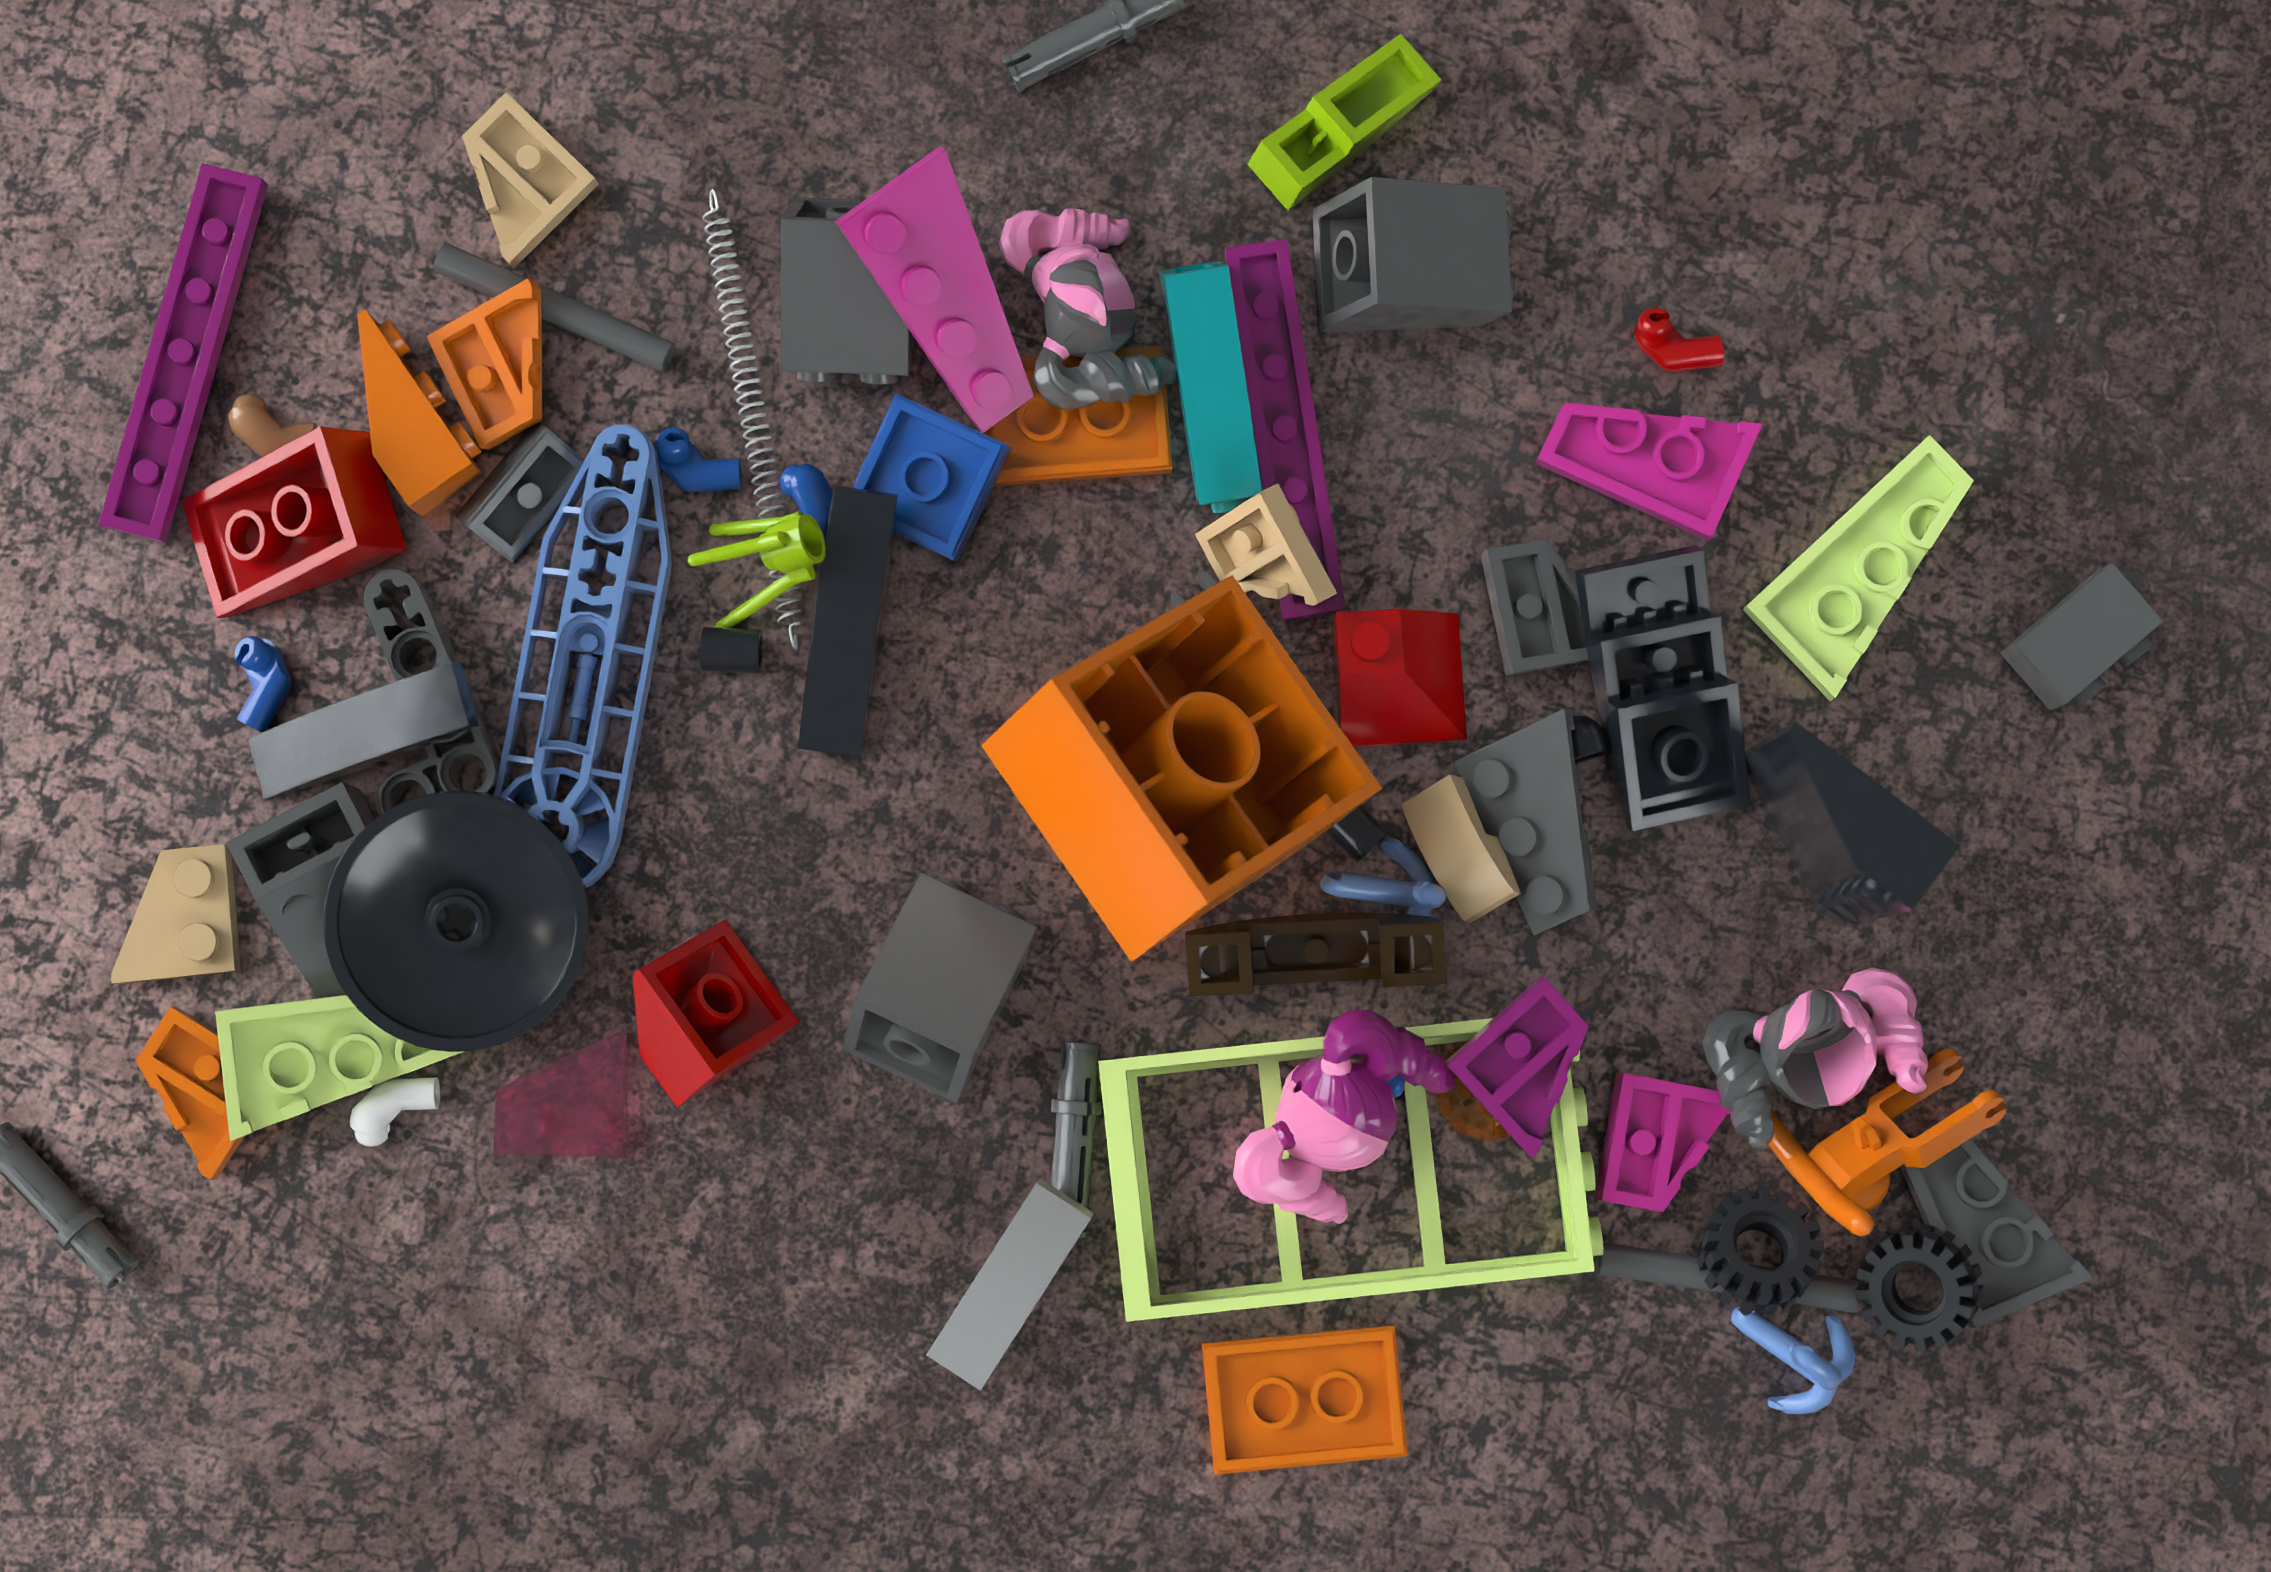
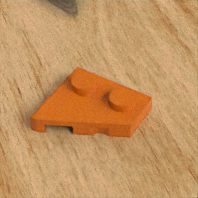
M527 278L426 336L479 448L490 450L542 421V290L537 281Z
M170 1006L135 1062L149 1086L156 1089L161 1096L165 1113L175 1130L181 1131L199 1161L196 1166L201 1174L209 1180H217L245 1137L242 1136L230 1141L218 1032L179 1007Z

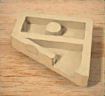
M507 92L462 135L470 162L475 169L479 181V189L485 207L490 214L500 243L499 248L502 257L513 269L599 185L595 177Z
M1278 483L1254 495L1195 534L1219 581L1233 575L1245 593L1252 590L1262 597L1281 599L1288 594L1304 596L1305 604L1312 606L1337 594L1299 523L1295 509L1288 503Z

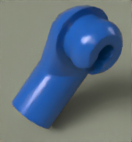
M249 636L238 643L235 649V660L238 665L244 666L253 690L236 719L262 733L268 730L290 691L291 678L281 650L269 639Z

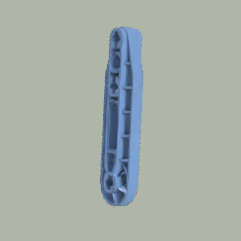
M626 424L608 427L596 437L592 448L543 537L494 796L514 802L512 800L517 795L532 806L529 811L545 823L554 825L553 817L559 815V823L569 827L567 838L565 841H562L577 863L585 888L594 885L612 866L621 843L672 569L658 453L654 443L641 429ZM627 446H630L639 458L637 462H626L622 476L621 470L612 459L614 455H624ZM621 476L622 481L630 489V491L633 492V494H629L628 492L619 489ZM584 491L581 508L575 507ZM653 494L657 522L648 520ZM613 506H623L628 509V522L620 532L615 534L600 532L599 520L606 509ZM569 518L579 520L569 570L550 568L554 545ZM646 532L659 534L662 560L657 586L637 582ZM596 545L608 551L607 561L594 549ZM614 553H622V555L619 557ZM606 561V571L616 581L614 586H603L600 596H598V593L588 583L590 578H601ZM548 578L567 582L558 632L538 630ZM634 594L655 596L645 648L625 644ZM536 640L555 643L546 695L527 693ZM574 652L584 653V655L579 654L576 681L572 702L569 704L567 714L568 718H572L568 740L559 741L558 736ZM593 655L603 656L587 744L583 746L577 744L581 720L586 721L588 711V697L593 671H595L597 658L593 657ZM623 655L643 658L633 711L613 707ZM525 702L544 705L534 758L515 755ZM611 717L632 720L622 774L602 770ZM556 755L583 758L580 773L565 767H554ZM513 764L532 767L531 772L517 777L509 785ZM569 776L571 778L568 796L563 803L558 802L556 792L560 777ZM600 779L620 782L616 806H614L611 796L599 786ZM606 809L609 817L587 825L583 815ZM582 851L597 863L595 867L580 855Z

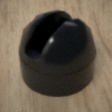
M1573 716L1575 730H1571L1575 764L1607 754L1610 751L1605 732L1599 723L1587 716Z

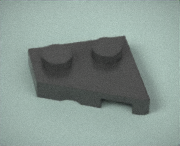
M1543 539L1490 548L1482 552L1480 555L1506 677L1588 663L1589 658L1584 637L1577 581L1569 576L1565 561L1549 540Z

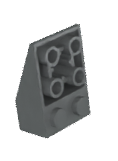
M344 782L226 842L255 901L317 998L346 995L338 983L326 951L323 927L325 898L335 867L344 851L353 839L369 823L375 820L361 790Z

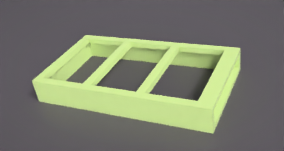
M1493 1018L1406 1027L1405 1029L1423 1038L1425 1046L1469 1041ZM1324 1037L1098 1061L1126 1322L1595 1271L1593 1256L1603 1255L1600 1221L1598 1216L1588 1217L1585 1191H1593L1596 1187L1591 1152H1580L1578 1127L1588 1125L1586 1098L1583 1087L1573 1088L1571 1068H1569L1567 1073L1568 1080L1559 1103H1555L1550 1116L1566 1251L1448 1264L1445 1263L1426 1090L1420 1085L1413 1086L1405 1081L1404 1098L1424 1266L1303 1279L1296 1213L1287 1212L1280 1209L1278 1204H1273L1281 1282L1160 1294L1137 1077L1258 1064L1264 1126L1266 1129L1275 1124L1277 1108L1282 1098L1279 1061L1315 1058L1323 1055ZM1580 1050L1572 1062L1580 1061ZM1287 1150L1283 1152L1282 1159L1289 1158Z

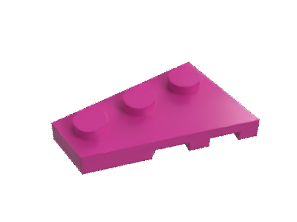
M1563 402L1535 464L1705 541H1709L1717 528L1763 423L1740 421L1737 424L1706 420V417L1688 415L1672 417L1644 414L1640 410Z

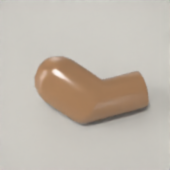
M245 394L238 397L233 403V409L228 414L232 432L261 457L318 428L316 423L281 426L268 414V410L264 406L265 401L253 394Z

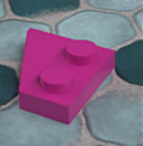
M1616 1072L1594 1199L1664 1212L1681 1188L1683 1175L1689 1169L1696 1167L1710 1147L1707 1144L1708 1140L1725 1116L1731 1114L1729 1110L1720 1105V1093L1716 1090Z

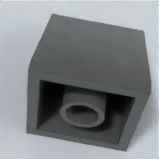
M1370 177L1312 209L1318 332L1334 333L1476 327L1512 312L1511 302L1514 297L1515 282L1510 272L1508 246L1512 223L1511 216L1506 209L1505 188Z
M795 197L781 217V371L797 372V379L826 382L834 380L835 373L860 374V381L864 383L891 384L898 381V375L908 376L913 363L914 336L835 223L836 220L864 200Z
M920 873L855 997L842 1050L954 1103H958L1029 953L1037 926L1026 922L1019 912L1003 905L992 906L968 895V892L961 885L946 878L934 879Z

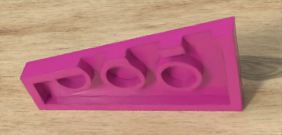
M939 146L840 217L835 223L975 427L984 433L1034 395L946 149Z

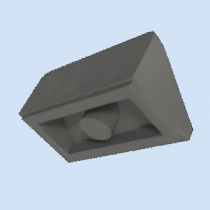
M537 423L524 432L458 511L456 518L513 563L560 507L585 459L547 427Z

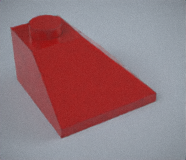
M1401 608L1335 613L1331 625L1338 726L1353 747L1467 740L1459 618L1457 613Z
M726 920L719 922L653 960L633 974L639 1054L677 1108L721 1081L799 1023Z

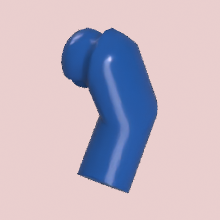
M667 428L656 437L655 445L658 453L659 467L680 489L687 492L742 489L740 458L707 460L689 441V435L680 428Z
M807 463L788 466L781 475L780 488L783 494L790 495L795 500L803 514H809L817 521L825 540L833 490L823 472L817 467Z

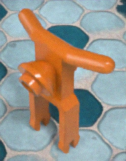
M1946 1048L1938 1051L1928 1060L1927 1072L1923 1076L1927 1088L1923 1092L1918 1094L1911 1093L1901 1088L1895 1081L1869 1098L1865 1114L1819 1142L1809 1154L1803 1150L1778 1115L1772 1110L1771 1118L1774 1123V1135L1768 1146L1787 1171L1829 1216L1852 1234L1863 1237L1873 1230L1874 1219L1869 1212L1878 1206L1886 1196L1890 1184V1172L1903 1164L1906 1167H1927L1984 1129L1997 1124L2005 1115L2007 1107L2001 1103L2004 1098L1997 1091L1987 1090L1980 1093L1972 1102L1915 1138L1907 1137L1892 1119L1943 1086L1953 1083L1963 1072L1965 1066L1959 1061L1962 1057L1954 1049Z

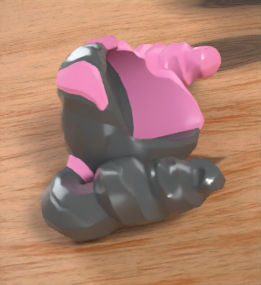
M1075 208L1064 209L1060 216H1054L1040 210L1021 211L1006 220L999 246L1006 263L1023 274L1027 281L1033 283L1037 294L1044 303L1047 338L1035 361L1033 382L1043 400L1063 411L1085 408L1101 400L1109 405L1115 402L1128 404L1136 394L1142 396L1158 394L1163 384H1174L1178 375L1176 365L1171 360L1159 356L1147 358L1142 354L1119 358L1114 354L1134 334L1137 323L1135 302L1129 284L1111 254L1099 252L1098 250L1105 251L1109 246H1119L1126 241L1132 231L1128 218L1113 219L1108 213L1095 212L1089 215L1084 210ZM1069 355L1083 358L1079 366L1074 368H1067L1062 364V361Z
M1871 967L1851 974L1841 992L1822 989L1810 990L1795 998L1791 1003L1779 1007L1769 1016L1762 1017L1748 1011H1726L1711 1021L1702 1042V1049L1710 1069L1717 1077L1716 1089L1720 1093V1105L1731 1112L1730 1118L1735 1131L1741 1136L1748 1137L1750 1146L1756 1150L1763 1151L1768 1147L1774 1135V1123L1771 1118L1772 1104L1766 1095L1765 1087L1772 1085L1780 1094L1795 1104L1813 1109L1843 1106L1864 1087L1876 1066V1055L1884 1056L1890 1074L1896 1077V1082L1901 1088L1914 1094L1923 1092L1927 1088L1923 1076L1927 1072L1928 1060L1927 1055L1922 1050L1924 1038L1921 1023L1914 1019L1917 1000L1912 986L1897 972ZM1755 1040L1760 1044V1053L1747 1049L1745 1043Z

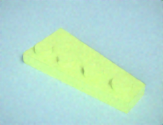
M1929 435L1742 610L1829 701H1832L1842 689L1851 670L1860 656L1865 653L1877 634L1879 626L1895 601L1900 598L1912 579L1911 576L1927 551L1935 543L1974 480Z
M347 995L215 1011L230 1141L282 1120L308 1112L311 1109L368 1089L402 1074L462 1053L431 1050L399 1040L368 1020L355 1007Z

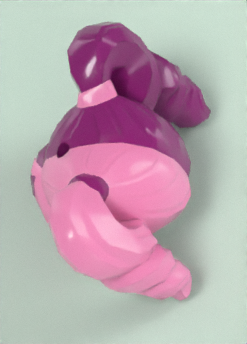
M1370 1009L1346 1011L1329 1024L1323 1040V1055L1297 1065L1287 1076L1282 1089V1098L1277 1108L1275 1124L1269 1128L1251 1133L1236 1151L1233 1178L1243 1195L1258 1203L1278 1204L1280 1209L1287 1212L1306 1215L1322 1223L1334 1221L1337 1224H1341L1348 1217L1347 1200L1343 1194L1335 1190L1332 1183L1322 1179V1170L1343 1172L1365 1167L1382 1156L1389 1140L1396 1131L1398 1116L1393 1090L1388 1081L1398 1076L1413 1086H1422L1429 1092L1442 1093L1449 1091L1454 1087L1455 1079L1453 1071L1446 1069L1445 1057L1435 1050L1426 1048L1423 1038L1404 1027H1394L1386 1018ZM1355 1053H1361V1059L1351 1056ZM1287 1150L1292 1157L1282 1159L1283 1152Z

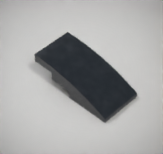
M1693 545L1575 570L1584 637L1602 728L1610 747L1608 755L1628 829L1636 831L1751 805L1738 683L1727 677L1721 616L1710 610L1704 550Z

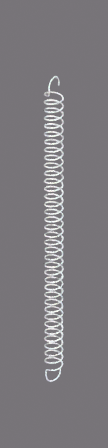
M711 189V210L703 215L702 220L709 223L704 228V231L710 234L706 242L713 246L708 253L716 257L711 261V266L717 269L713 273V277L720 280L716 283L715 288L722 291L717 296L718 301L724 303L720 306L719 311L727 314L721 320L723 324L728 326L723 333L731 337L726 341V346L732 348L727 356L735 360L731 363L730 368L738 371L733 375L732 380L740 383L734 388V391L738 394H743L737 398L736 402L744 406L739 410V415L747 417L740 425L748 429L744 432L743 437L747 440H752L745 445V449L753 452L747 457V460L756 463L750 467L749 471L757 475L752 479L751 483L761 486L753 494L762 498L757 501L756 506L760 509H765L758 515L759 519H763L764 517H761L762 514L784 508V505H759V503L767 499L781 497L782 494H757L759 490L779 485L780 482H754L760 477L776 474L778 471H752L753 468L759 465L775 462V459L760 461L751 460L750 457L761 452L772 451L774 448H748L750 444L760 440H768L771 436L758 438L746 436L747 433L753 430L768 428L769 425H744V422L753 418L764 417L767 413L755 415L741 413L749 407L763 405L765 402L741 403L739 401L745 396L760 394L763 391L742 392L737 390L742 385L756 383L761 379H735L741 373L758 370V367L746 369L733 368L734 364L744 360L755 359L756 356L750 355L742 358L731 356L733 352L739 349L752 348L754 345L732 346L728 344L736 338L751 336L752 333L746 332L738 335L726 333L727 330L735 326H745L750 322L726 323L724 321L729 316L747 313L746 309L734 312L722 310L728 304L741 303L746 299L738 298L730 301L720 299L723 294L741 291L743 287L718 288L720 283L738 280L741 276L734 275L726 278L716 276V273L721 270L734 269L739 265H714L716 260L735 257L737 253L731 252L722 255L711 253L717 247L731 246L735 243L734 241H726L715 244L709 241L714 236L728 235L733 232L730 229L719 232H709L707 230L713 224L730 222L729 218L715 221L705 219L707 215L719 209L716 192ZM713 195H714L715 205H716V208H715V209H714V207H713ZM771 570V571L769 572V574H768V575H769L770 577H772V578H777V579H779V578L782 577V576L772 575V573L775 572V571H772V570ZM794 586L787 591L799 589V586ZM776 598L774 600L783 603L777 605L775 610L780 613H786L779 617L777 621L780 624L789 625L792 646L797 652L799 650L797 634L794 635V642L792 627L805 624L806 621L783 622L780 620L804 610H779L778 608L795 601H800L802 598Z

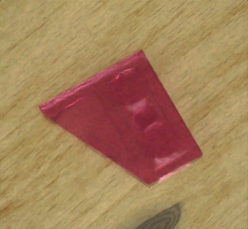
M617 1032L497 1088L493 1154L625 1157L630 1033Z

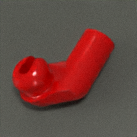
M1660 308L1647 309L1639 316L1638 324L1634 328L1636 343L1662 369L1669 372L1723 366L1724 350L1720 335L1685 339L1672 326L1673 324L1669 320L1670 314Z

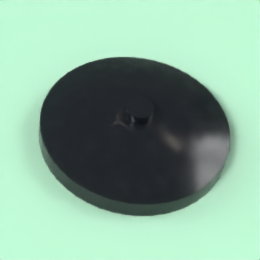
M466 790L441 791L414 797L397 804L369 823L353 839L336 865L329 882L323 914L324 939L331 967L338 983L355 1007L373 1024L399 1040L418 1047L447 1052L474 1051L497 1046L519 1037L544 1020L567 994L578 974L587 947L590 926L588 897L581 872L572 854L559 836L543 820L514 802L498 796Z

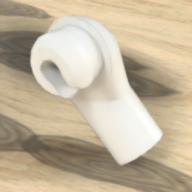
M438 1078L389 1079L376 1084L352 1109L350 1127L355 1131V1139L365 1146H378L388 1139V1133L390 1132L389 1124L401 1110L438 1109L440 1104Z

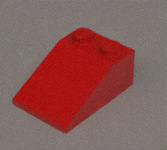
M320 426L181 501L217 618H227L350 577L407 549L381 466L372 454L370 432Z

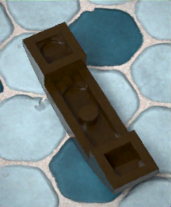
M1314 913L1235 921L1185 932L1189 996L1254 993L1255 985L1382 979L1383 987L1447 984L1444 918L1396 913Z

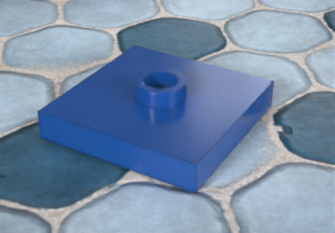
M895 393L852 488L898 494L894 533L959 563L1012 447Z

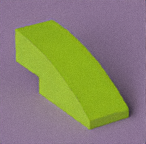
M1399 34L1313 96L1305 110L1264 138L1247 165L1289 211L1378 140L1439 85L1441 79L1404 36Z

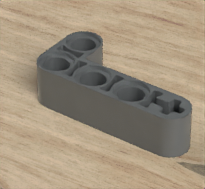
M397 569L380 571L370 579L365 587L363 597L365 609L396 681L414 675L410 667L411 656L422 645L431 644L436 648L437 660L432 669L449 663L461 664L433 596L425 585L408 573ZM398 589L410 596L403 601V608L408 619L419 627L408 629L405 620L388 608L396 603L393 593ZM466 674L465 678L479 726L430 741L431 745L424 747L428 756L427 759L403 768L386 778L380 787L378 796L379 807L382 813L400 804L401 796L405 790L414 785H422L426 790V794L463 790L459 783L460 770L467 762L475 759L483 761L487 774L482 786L474 792L494 795L501 757Z

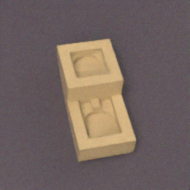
M1449 774L1400 804L1411 832L1438 884L1445 889L1448 900L1464 922L1471 923L1521 894L1504 849L1500 844L1499 837L1488 835L1484 832L1464 778Z

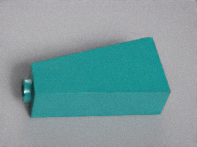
M1219 260L1158 270L1172 358L1178 375L1176 382L1195 497L1199 505L1211 503L1212 513L1230 512L1247 501L1248 497H1253L1261 492L1262 487L1229 266Z

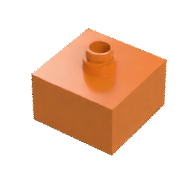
M1233 575L1051 678L981 745L1131 962L1304 849L1382 789L1379 782Z

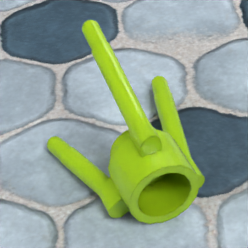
M798 511L783 517L712 524L709 527V532L713 536L764 534H761L758 538L691 554L688 557V563L691 566H699L759 552L763 563L768 569L787 573L714 624V627L732 628L796 584L815 579V571L812 565L823 561L826 547L822 530L817 521L811 515Z

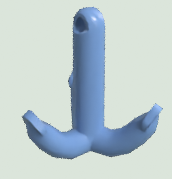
M1383 837L1379 846L1385 855L1390 856L1405 871L1411 882L1342 871L1325 872L1320 879L1321 889L1328 894L1342 898L1409 907L1405 914L1430 916L1431 909L1438 908L1446 900L1445 889L1434 884L1433 875L1427 864L1408 846L1390 837Z
M1740 1306L1736 1307L1731 1316V1322L1734 1326L1814 1383L1813 1388L1807 1392L1769 1397L1768 1406L1787 1414H1807L1817 1412L1829 1405L1839 1384L1853 1372L1856 1356L1847 1328L1842 1325L1840 1319L1834 1314L1828 1315L1825 1318L1833 1350L1832 1361L1828 1362L1815 1353L1810 1346L1802 1344L1757 1311L1752 1310L1749 1314L1739 1311Z

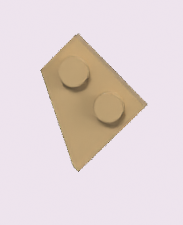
M219 844L161 850L112 970V984L241 972L232 853L228 845Z

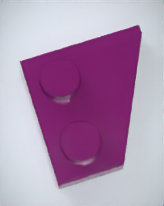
M1541 975L1447 1059L1446 1064L1523 1150L1533 1158L1540 1151L1543 1143V1133L1555 1103H1559L1568 1080L1567 1073L1573 1058L1579 1053L1589 1025L1553 985Z

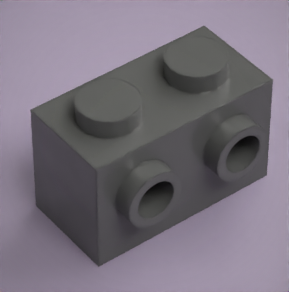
M2112 562L2094 572L2002 650L2000 654L2049 710H2053L2068 702L2077 709L2106 685L2100 675L2116 661L2125 668L2154 645L2148 634L2159 626L2163 619Z

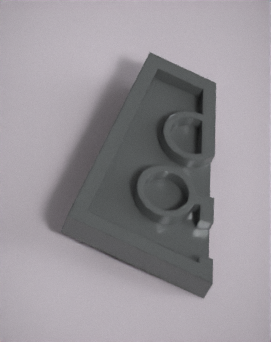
M1572 707L1562 709L1454 761L1460 776L1465 780L1486 833L1499 837L1500 844L1504 849L1521 893L1516 898L1533 935H1537L1597 907L1588 833L1583 829L1578 791V789L1582 788L1579 764L1575 765L1571 730H1575Z
M1971 1139L1925 1168L1906 1167L1904 1164L1900 1166L1924 1224L1935 1226V1234L1942 1235L1947 1230L1956 1235L1953 1243L1959 1248L1967 1244L1973 1252L1968 1258L1971 1265L1977 1263L1980 1265L1982 1275L1977 1279L1978 1285H1984L1983 1297L1977 1303L1979 1309L1974 1318L1968 1323L1969 1327L1977 1328L2093 1279V1276L2078 1260H2075L2053 1236L2054 1232L2039 1215L2034 1214L2008 1185L2007 1179Z

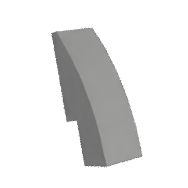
M1039 1178L926 1355L981 1391L1094 1213Z

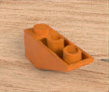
M364 309L357 314L372 454L407 506L420 517H423L484 475L473 460L482 451L460 420L450 426L438 407L447 400L429 374L423 370L415 375L402 356L411 351V348L393 322L388 319L379 324Z

